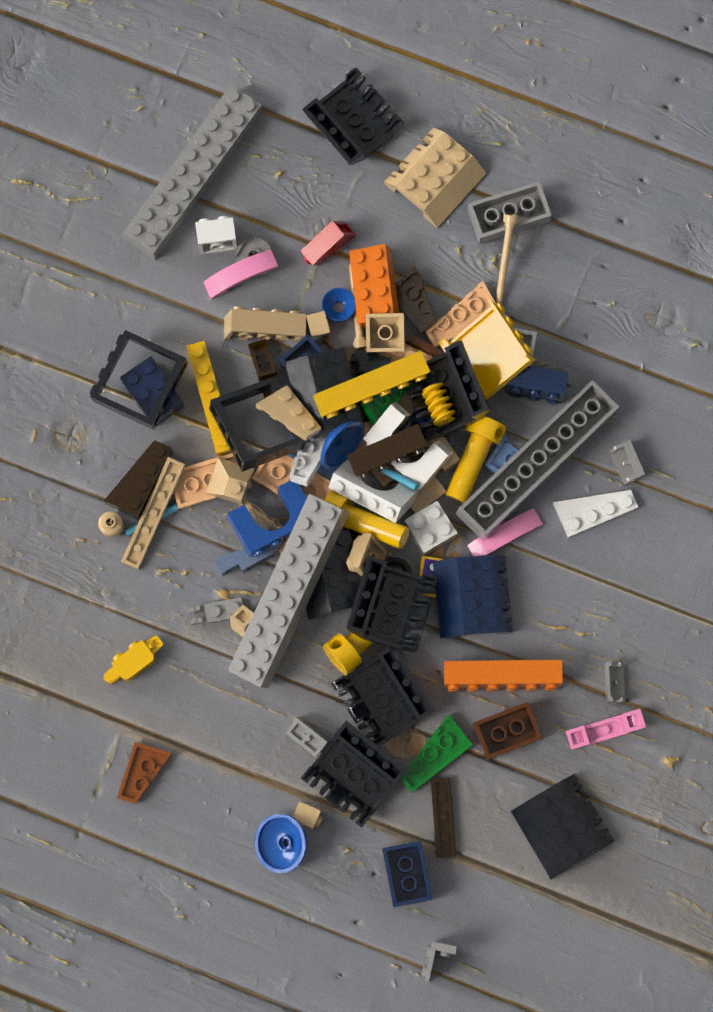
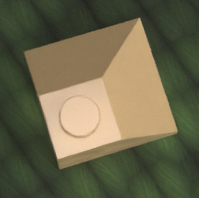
M404 313L366 314V352H405Z
M218 457L206 494L243 505L255 469L251 468L241 472L237 463Z

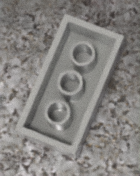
M540 181L468 203L467 207L479 244L505 237L504 214L519 216L518 224L513 228V234L549 223L552 217Z

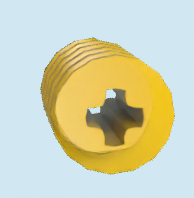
M443 383L432 384L422 390V396L426 399L425 403L429 406L428 410L432 413L431 418L434 419L435 426L448 424L455 419L451 417L455 410H448L453 406L452 403H445L450 399L449 396L443 397L447 392L446 389L440 390L444 385Z

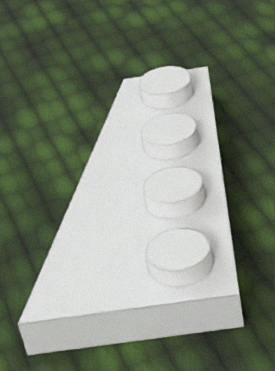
M333 429L318 433L306 440L304 449L298 451L289 476L291 482L308 487L321 465L320 455L323 443Z
M631 490L553 502V506L568 538L638 509Z

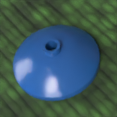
M357 420L347 421L337 426L327 435L320 455L321 465L325 469L335 470L348 459L347 454L358 449L364 436L363 424Z
M274 814L261 822L255 835V851L263 866L275 873H287L295 870L302 863L307 852V836L303 826L297 819L287 814Z

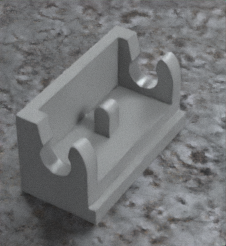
M631 440L618 444L609 450L623 485L640 480L645 476Z
M606 662L604 665L606 704L626 703L623 662L615 664Z
M302 717L296 718L286 731L289 737L314 757H317L331 741Z

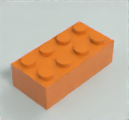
M386 244L349 251L358 324L366 328V314L399 313L392 249Z

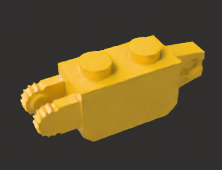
M156 635L144 642L143 640L140 642L136 640L129 645V650L124 654L122 652L118 653L113 657L114 661L111 663L113 667L105 672L103 676L104 681L109 685L120 678L130 682L154 664V655L164 646L161 639Z

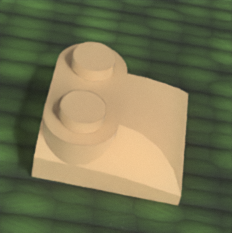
M372 533L359 535L354 540L351 553L347 558L348 569L362 576L368 556L385 560L388 551Z

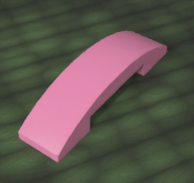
M270 249L226 267L205 280L204 285L210 298L213 299L228 292L229 288L258 274L263 275L279 266Z
M533 508L499 525L484 541L477 538L467 546L473 556L490 555L522 535L539 528L543 523Z
M637 709L586 726L567 730L566 735L570 748L573 750L646 728L641 709Z

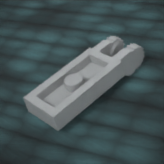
M242 597L189 608V613L205 611L206 616L192 619L191 625L230 620V617L243 605Z

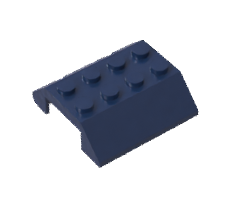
M505 556L457 557L433 562L434 576L439 578L435 589L440 639L458 638L463 635L513 633L512 624H506L507 622H512V617L503 616L504 611L511 610L510 605H504L505 603H510L508 586H503V584H508V579L499 578V573L507 572L506 567L501 566L506 565Z

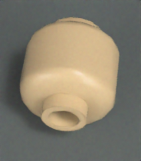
M108 511L99 518L98 527L103 535L113 538L123 532L124 522L117 512Z

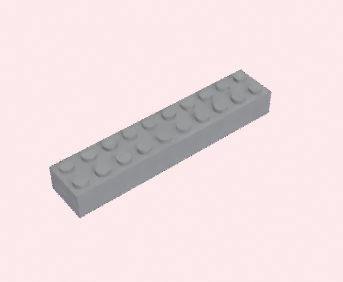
M230 85L124 230V239L153 259H156L262 113V104L233 85Z
M592 380L461 505L456 515L484 541L617 412L620 406Z
M308 495L230 664L229 672L259 687L269 688L350 513L349 511L315 495Z

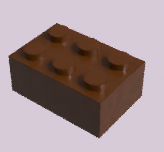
M528 702L476 721L472 725L486 761L542 740Z

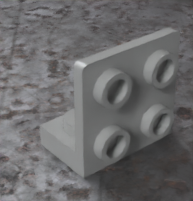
M434 941L432 945H428L425 956L429 957L428 965L424 964L421 975L425 977L424 981L429 982L435 951H439V956L450 958L451 954H456V946Z

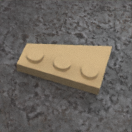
M287 385L256 403L257 409L265 411L272 419L280 421L286 425L288 430L305 441L321 432L320 425Z

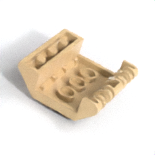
M432 128L428 136L423 138L428 146L418 144L416 149H413L399 165L404 173L401 174L393 171L391 173L392 176H389L384 183L394 193L398 190L424 212L423 217L438 228L483 179L486 172L474 156L448 134L439 129Z

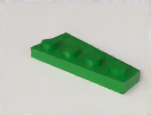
M416 383L409 384V386L398 389V387L390 389L392 393L383 397L380 394L373 396L374 400L363 404L361 401L371 424H375L388 407L399 401L406 391Z
M449 714L407 767L408 770L400 779L411 794L473 746Z

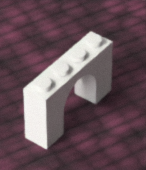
M397 402L391 404L363 438L367 442L366 445L368 446L396 434L410 417V414ZM439 440L434 442L418 461L405 460L400 463L395 461L391 464L395 467L394 470L397 473L418 483V488L422 489L427 486L453 452Z
M348 459L333 473L329 489L394 523L415 503L419 488L415 491L402 483L388 491L371 488L362 481L360 476H355Z

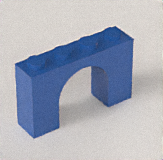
M288 481L278 486L277 492L289 513L287 524L278 530L269 531L259 527L245 504L228 513L227 519L249 557L253 555L258 557L265 552L264 549L270 546L275 548L282 543L281 540L289 538L307 499L299 484Z

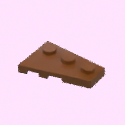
M134 742L117 799L137 804L172 753Z

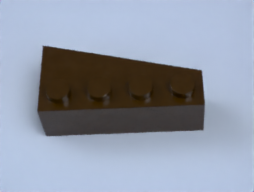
M416 424L347 454V458L355 476H360L363 479L372 475L371 471L384 470L390 467V463L395 461L400 463L407 460V456L412 454L416 456L425 452L428 446L419 425Z
M154 440L105 498V504L140 520L168 457L171 458L173 454L172 448Z

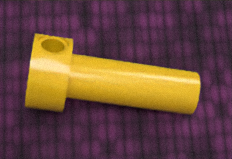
M483 416L479 421L466 426L465 431L471 434L447 489L446 496L462 503L468 500L491 444L500 445L507 429L505 425Z
M331 491L324 499L350 512L342 530L348 528L360 534L372 533L378 541L398 549H402L405 546L410 532L408 527L355 507L354 501L335 491Z
M351 632L346 637L337 633L322 648L334 666L344 675H348L362 664L359 655L369 648L373 642L363 640Z

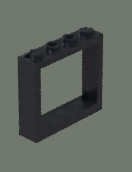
M125 330L123 335L120 334L118 336L115 350L111 351L108 355V363L105 368L101 369L98 376L100 379L97 385L94 384L92 386L90 397L94 403L154 430L188 365L187 358ZM129 340L176 362L148 417L101 396Z
M273 377L211 399L209 410L241 472L300 451L305 447L306 441L291 432L294 439L248 456L223 408L267 391L273 394L280 390V384L276 383Z

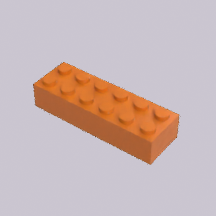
M562 660L444 661V689H448V692H460V689H467V692H479V689H487V692H498L499 688H506L507 692H515L519 688H526V691H537L539 688H545V691H557L563 683Z

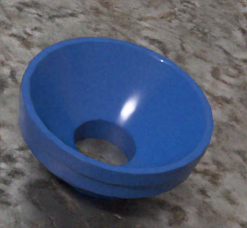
M333 288L322 299V310L325 311L326 317L334 322L346 321L355 312V297L345 288ZM336 303H342L345 309L338 313L334 311L333 306Z

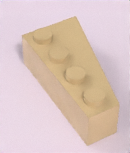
M241 306L233 307L224 317V340H231V336H238L240 340H248L253 337H257L259 340H270L272 337H276V340L301 341L306 336V314H300V311L285 313L279 309L263 311L262 308L245 310Z

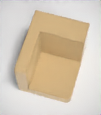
M325 311L306 315V321L312 337L325 334L327 337H330V329Z
M242 605L230 617L231 629L243 637L254 613Z

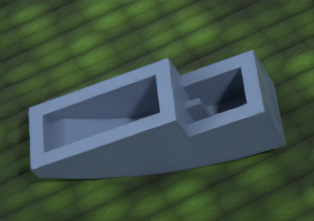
M266 548L262 555L249 557L245 549L223 555L215 559L214 562L222 576L238 567L242 573H245L274 557L276 551L274 548Z

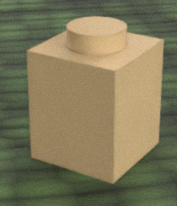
M300 801L293 815L301 825L314 830L315 826L319 827L323 818L320 815V810Z

